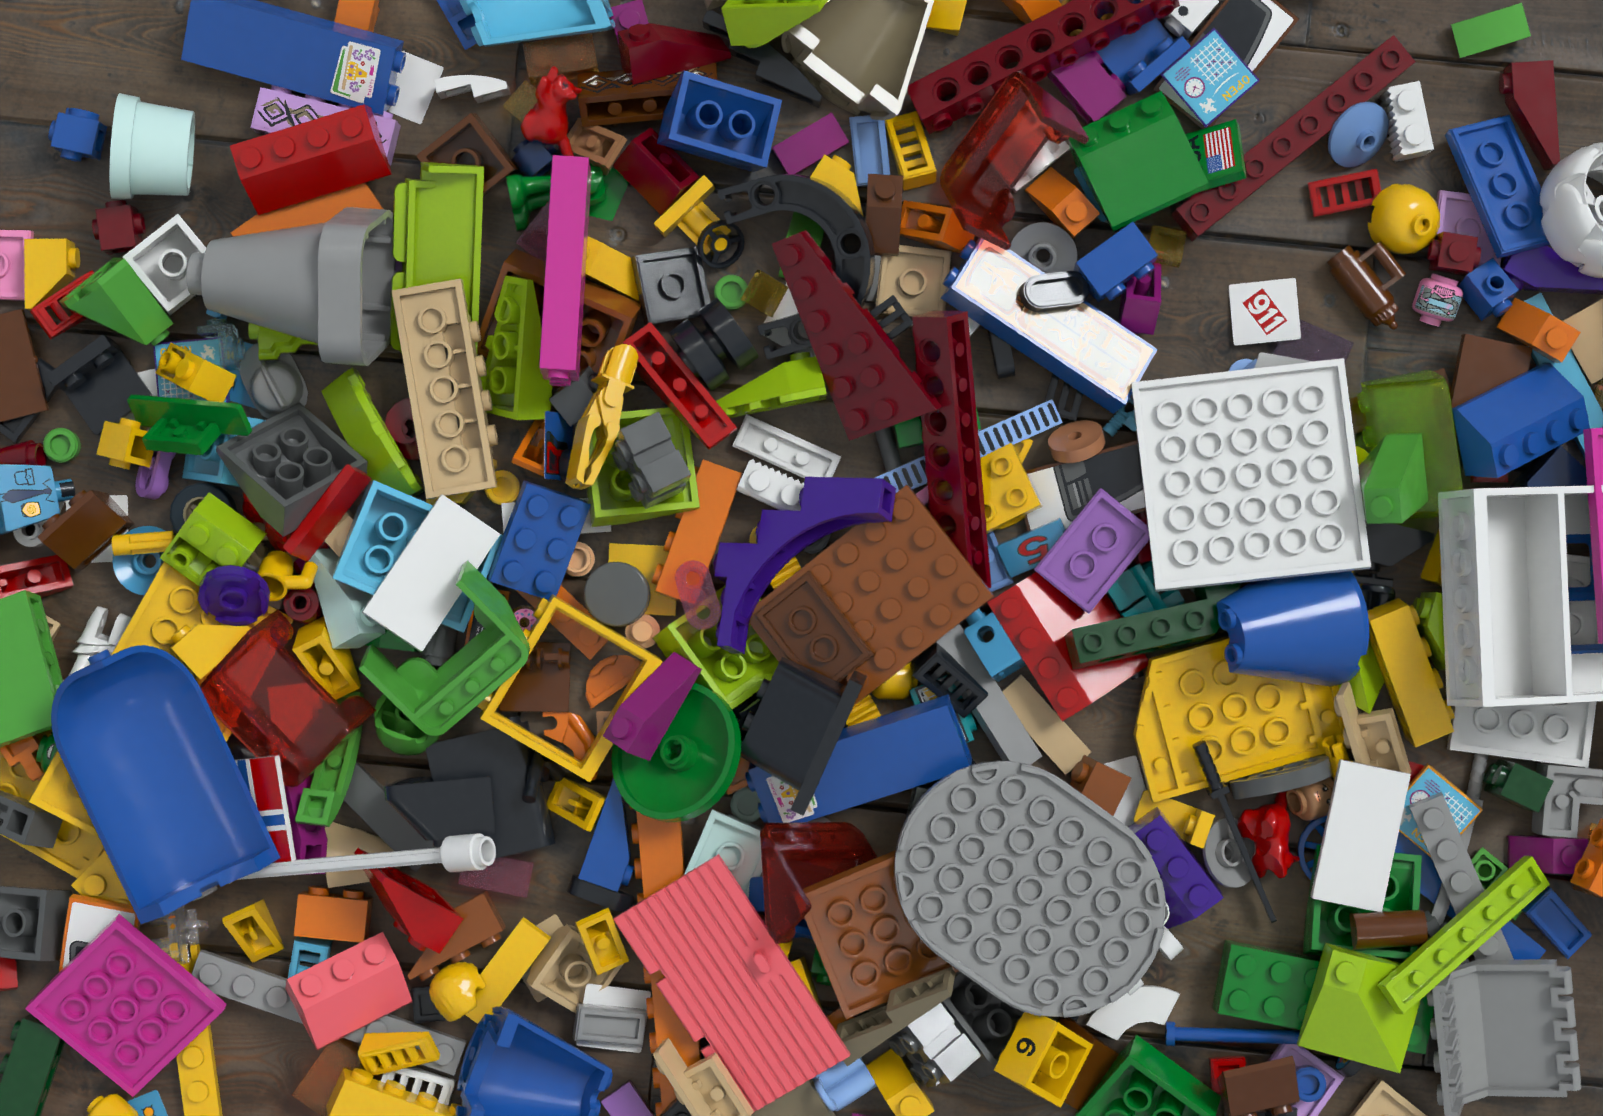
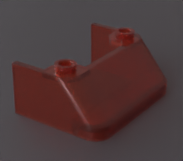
M1013 72L1005 79L946 162L940 175V185L963 230L1006 251L1009 250L1011 244L1002 227L1012 219L1015 213L1014 198L1011 190L1049 139L1055 144H1060L1070 137L1083 144H1086L1089 140L1071 110L1029 77L1019 72Z

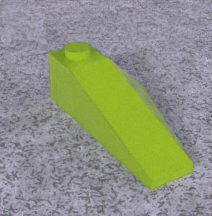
M801 352L790 355L791 361L778 365L716 402L729 418H734L746 414H755L825 400L827 392L816 356L811 357L810 352Z

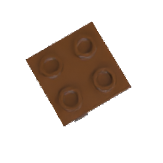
M537 642L529 654L527 662L520 669L499 704V711L569 712L571 643Z

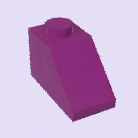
M1156 259V262L1153 263L1155 269L1139 281L1136 277H1133L1124 284L1127 289L1121 294L1119 324L1135 334L1154 335L1161 305V259Z
M1508 835V868H1511L1523 856H1532L1543 873L1574 874L1575 866L1582 858L1588 846V838L1580 836L1568 838L1546 835Z

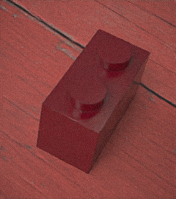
M649 128L629 143L613 164V167L662 215L694 185L699 176L672 148L657 144L659 135L652 128Z

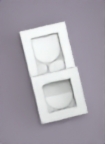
M456 75L433 80L436 93L440 99L472 91L477 103H482L511 95L506 81L487 76Z

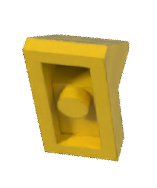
M609 908L575 922L577 931L584 943L597 976L629 962Z

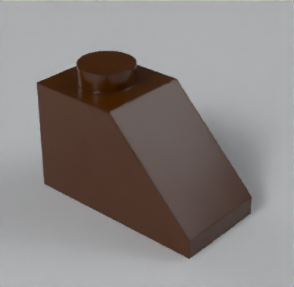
M868 174L865 221L872 236L875 255H899L903 176Z

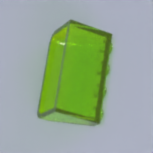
M1428 369L1361 382L1362 392L1358 393V404L1361 413L1366 415L1367 426L1363 427V439L1366 447H1370L1372 452L1387 434L1422 433L1429 502L1408 519L1439 517L1438 492L1463 490L1451 399L1445 378Z

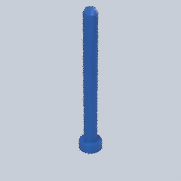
M1166 1021L1165 1046H1175V1041L1297 1044L1300 1030L1175 1027V1022Z

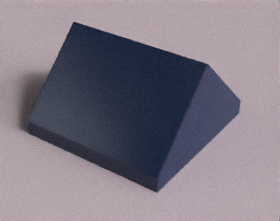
M1558 446L1535 458L1515 479L1510 488L1587 486L1586 468L1562 446Z

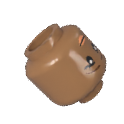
M1329 777L1308 786L1288 790L1286 801L1290 811L1305 821H1312L1327 816L1334 780Z

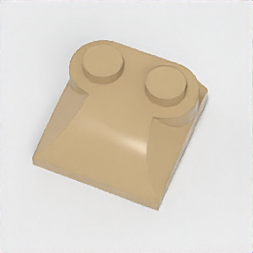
M566 924L553 933L549 942L532 963L527 983L530 987L576 1014L577 1003L583 1004L586 985H602L600 990L606 988L623 964L597 976L577 928Z

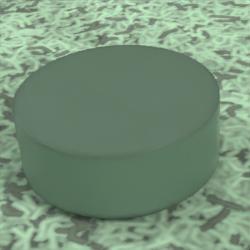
M749 787L736 791L730 803L733 815L744 822H753L760 818L758 810L760 800L757 792H752Z

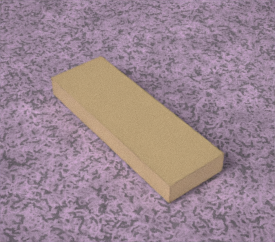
M1022 674L1002 690L1030 737L1065 775L1082 760L1084 755L1088 756L1091 753L1088 747L1064 721H1061L1058 714Z

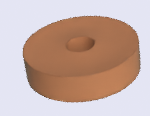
M1089 420L1065 424L1056 429L1048 438V445L1053 459L1061 463H1076L1087 460L1098 454L1104 448L1106 442L1101 425Z

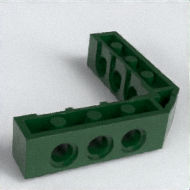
M1239 583L1194 588L1196 602L1071 629L1064 637L1073 670L1208 640L1220 628L1217 602L1240 589Z

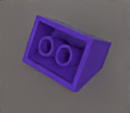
M1158 806L1128 827L1143 842L1152 855V859L1162 879L1165 900L1170 912L1169 918L1164 924L1167 929L1197 918L1224 898L1218 885Z

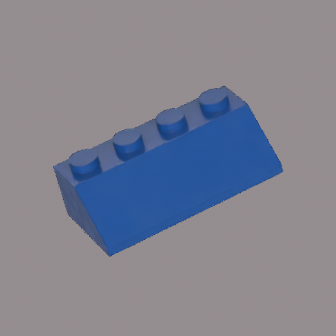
M1543 363L1451 409L1465 476L1499 478L1583 434V429H1590L1584 396L1551 363Z

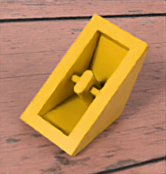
M564 777L561 781L555 782L547 800V806L554 813L591 832L596 826L607 796Z
M264 899L222 918L223 924L252 963L284 949L283 942Z

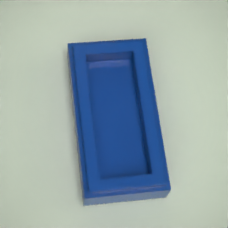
M1550 887L1543 890L1522 909L1524 914L1550 943L1567 959L1592 936L1591 932Z

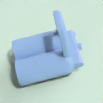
M859 1058L849 1066H846L841 1061L812 1078L818 1094L830 1111L843 1109L877 1087L862 1058Z

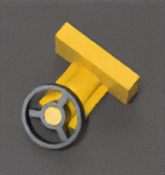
M703 175L654 222V225L664 237L668 236L678 226L697 246L700 258L707 265L713 268H726L735 263L741 256L745 243L744 235L738 226L734 223L727 225L726 220H720L704 204L703 201L715 189L710 180ZM727 226L733 227L738 235L727 236L731 232ZM739 242L737 250L731 258L717 263L719 255L725 253L729 249L730 244ZM709 252H711L710 261L705 257Z

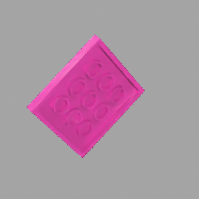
M118 914L29 1001L25 1009L129 1095L134 1097L224 1011L227 1003Z

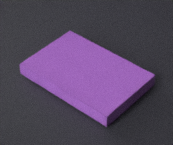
M1099 488L1034 570L1089 614L1149 541L1148 525L1102 488Z

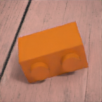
M309 886L308 891L298 894L294 936L358 943L369 939L373 898L364 897V891L344 889L342 895L329 893L330 888Z

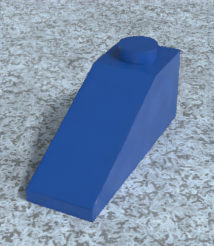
M613 779L578 878L618 892L621 884L628 886L634 866L629 865L631 849L625 800Z

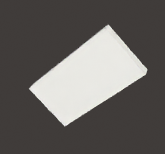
M441 494L362 610V613L422 652L462 593V590L456 585L462 565L468 560L478 569L500 536V533Z
M1339 759L1311 898L1382 912L1411 774Z

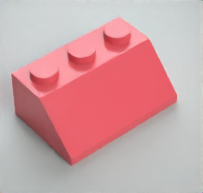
M383 932L288 978L285 987L316 1050L412 1003L399 961Z

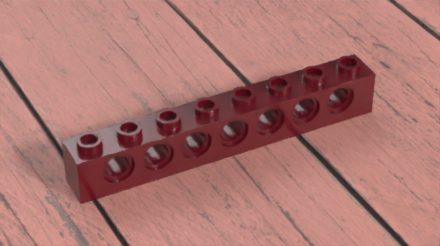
M1072 0L909 84L907 92L927 132L931 134L935 131H943L949 128L954 121L966 115L977 114L989 103L997 99L1008 98L1017 89L1029 83L1041 81L1051 71L1060 67H1068L1074 64L1079 57L1091 51L1102 50L1112 40L1124 34L1135 33L1142 25L1155 18L1168 16L1175 8L1180 6L1179 1L1144 0L1141 3L1133 4V0ZM1105 14H1114L1111 18L1107 20H1100V18ZM1074 30H1082L1076 36H1068ZM1050 46L1047 51L1037 53L1041 47ZM1019 62L1016 67L1005 69L1008 64ZM980 78H987L983 84L974 85ZM956 94L952 100L943 101L947 95Z
M1394 35L1391 36L1245 153L1244 162L1247 178L1198 192L1179 206L1171 216L1193 242L1329 133L1338 117L1345 110L1357 103L1369 101L1412 66L1415 60Z
M933 310L912 317L916 372L923 381L920 384L931 398L935 397L942 406L935 411L921 415L922 440L924 442L926 463L925 474L927 476L929 496L928 508L931 515L988 588H991L968 311Z

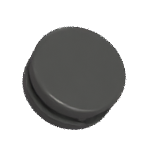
M609 562L603 564L591 573L585 584L584 601L589 613L597 621L608 626L623 627L633 624L644 615L650 603V587L646 577L636 567L627 563Z

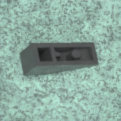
M0 790V834L23 845L53 848L63 819L28 802L29 800Z

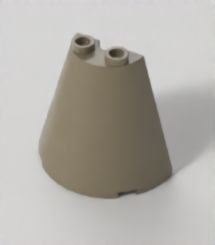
M828 0L820 12L782 34V47L784 52L792 54L794 58L792 64L799 69L824 98L857 116L860 111L871 113L870 117L872 120H888L897 116L901 110L934 0Z

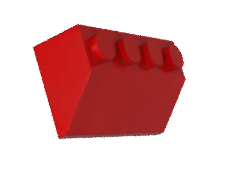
M365 104L230 145L240 181L259 216L392 175L372 108Z

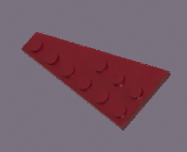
M807 230L772 243L773 250L849 441L942 407L935 397L931 398L920 384L923 381L915 371L911 372L899 357L900 351L868 309H863L853 297L855 292L848 283L843 284L831 268V261Z

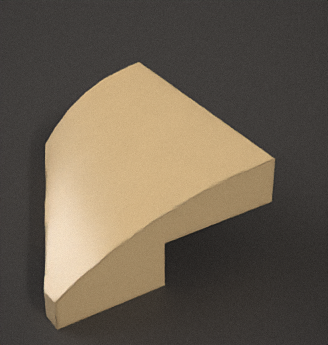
M332 822L330 827H325L328 838L326 857L355 855L354 852L357 848L367 853L393 851L379 836L369 834L364 830L351 828ZM363 869L326 872L328 888L370 882Z

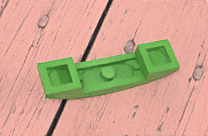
M354 691L331 703L328 699L326 700L321 722L326 725L324 738L311 787L303 788L295 822L330 827L338 814L348 791L357 760L363 723V693Z

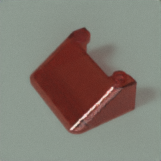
M276 610L247 631L201 683L200 688L212 713L256 758L280 756L284 785L296 787L304 782L361 727L376 709L366 699L358 695L350 696L339 704L284 648L291 640L294 630L288 619L279 610Z
M847 822L767 823L760 830L765 924L769 935L774 939L775 943L790 942L795 936V927L802 919H805L804 916L811 910L812 905L803 891L804 888L878 858L864 834L856 826Z

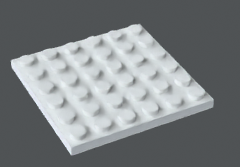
M1344 358L1131 382L1155 592L1371 568Z

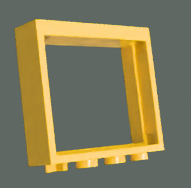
M552 594L548 600L542 598L532 615L537 619L530 631L526 628L523 629V633L530 646L529 654L555 611L558 610L642 660L582 761L576 759L496 712L520 669L479 703L477 707L482 709L479 715L483 721L591 782L613 745L611 741L603 737V734L619 706L663 661L660 657Z

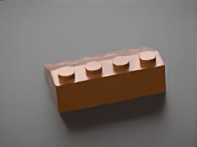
M515 249L504 261L480 327L481 341L478 342L477 354L483 355L485 358L488 356L489 349L485 344L488 335H494L497 320L494 313L505 276L533 280L542 326L545 261L518 249ZM586 279L580 372L590 366L595 373H598L607 350L623 344V341L631 336L641 310V305L637 301Z

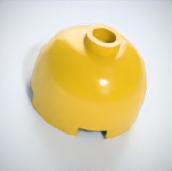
M1392 184L1383 189L1373 200L1372 206L1375 207L1372 212L1371 223L1368 222V230L1376 244L1381 241L1388 251L1396 254H1411L1427 247L1431 239L1436 237L1440 227V212L1436 201L1425 190L1410 184Z

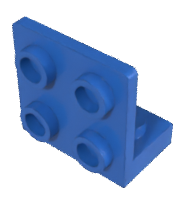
M1133 0L1132 3L1138 4L1141 3V1ZM1155 18L1142 25L1135 33L1124 34L1112 40L1107 47L1096 52L1102 58L1103 64L1111 74L1114 73L1126 87L1125 91L1130 96L1144 89L1191 46L1183 36L1173 39L1158 19Z

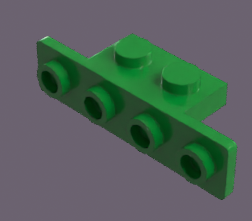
M134 394L127 398L135 420L141 422L143 427H152L142 438L146 450L203 455L221 434L248 436L252 432L242 405L238 403Z

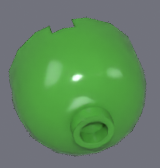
M384 694L377 700L374 709L376 734L387 749L405 756L419 755L440 739V735L430 736L423 733Z

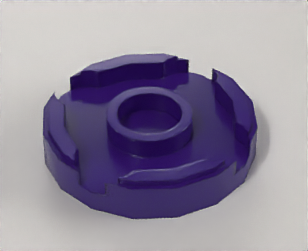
M234 565L217 567L207 572L200 582L198 593L201 609L207 615L209 611L212 615L216 616V621L233 626L250 625L256 622L259 616L262 614L264 616L267 612L270 599V590L267 582L258 573L246 567Z

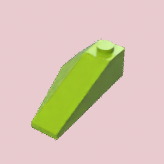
M505 276L494 313L497 320L494 335H488L485 344L489 349L485 362L487 376H482L481 382L483 390L490 391L493 410L486 412L514 420L545 419V411L551 410L552 403L549 401V398L552 396V385L549 384V380L543 379L539 368L542 326L534 283L531 279Z

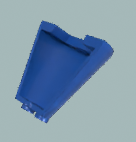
M1351 571L1253 581L1217 602L1219 625L1223 630H1227L1230 641L1229 645L1225 647L1224 654L1230 673L1331 687L1351 680L1360 670L1358 666L1360 657L1367 654L1369 644L1368 611L1362 590Z
M494 1007L493 1015L485 1014L474 1030L462 1062L457 1090L462 1091L460 1095L462 1106L457 1105L456 1116H599L601 1103L597 1099L598 1094L608 1089L612 1082L613 1073L609 1066L508 1008Z

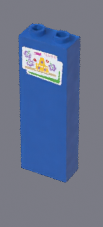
M191 0L181 60L351 107L365 104L372 108L373 113L383 115L384 111H387L397 103L400 87L395 85L397 73H402L404 69L406 53L402 52L404 43L402 40L257 0Z
M949 694L843 728L804 816L790 810L799 792L797 789L750 763L745 775L750 790L752 792L756 791L759 797L758 810L760 817L764 823H769L773 833L942 779L956 770L971 765L972 756Z

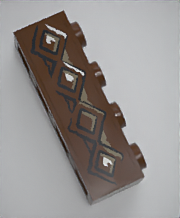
M716 62L686 70L718 80ZM624 70L577 74L578 88L582 89V92L578 94L582 127L663 119L664 110L682 72L634 85Z

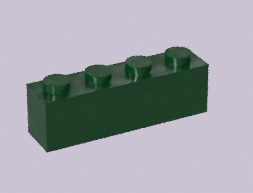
M32 1014L23 1017L21 1021L18 1020L15 1023L10 1036V1040L14 1041L11 1053H7L4 1056L0 1065V1074H3L0 1083V1116H41L66 1043Z

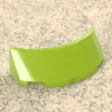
M352 367L321 391L348 445L367 460V475L372 478L371 481L375 480L412 497H416L425 491V487L419 476L412 471L408 460L402 455L371 401L372 398L365 389L366 384L360 373Z

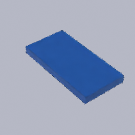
M1510 115L1449 129L1445 134L1446 140L1497 259L1550 245L1541 223L1543 218V208L1540 205L1541 187Z

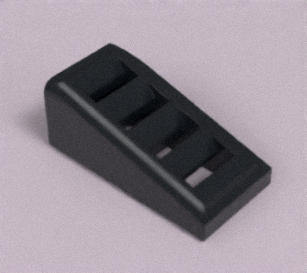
M937 642L913 663L912 676L937 697L949 694L955 712L962 718L971 713L988 696V692ZM938 662L939 664L930 672L929 669ZM947 670L950 674L940 682L938 678ZM959 680L961 683L950 692L948 688ZM967 689L971 690L972 693L964 701L960 702L958 700Z

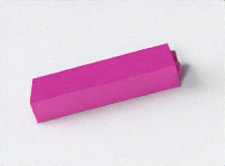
M553 155L539 368L543 379L549 380V384L553 386H571V381H579L592 175L589 157Z

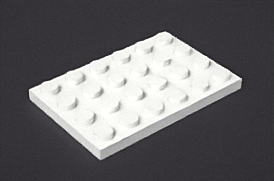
M1567 554L1568 587L1588 586L1591 581L1590 557ZM1595 600L1569 601L1571 645L1598 644ZM1596 702L1496 707L1452 706L1455 718L1451 720L1454 732L1448 735L1447 749L1585 768L1589 766Z

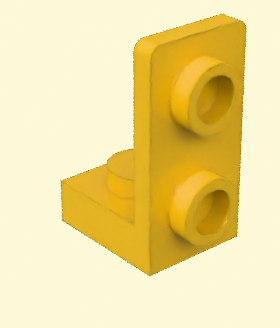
M1148 790L1142 792L1133 817L1134 822L1158 806L1184 841L1204 848L1215 815L1170 798L1153 803Z

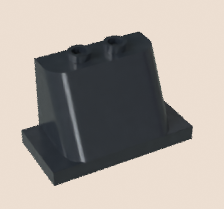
M782 657L771 681L764 678L756 695L757 699L762 700L756 713L749 711L741 729L747 732L741 745L740 757L799 791L790 810L804 816L867 678L866 675L854 670L846 686Z

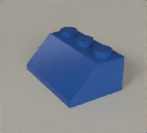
M684 70L664 110L657 144L751 172L767 168L782 100Z

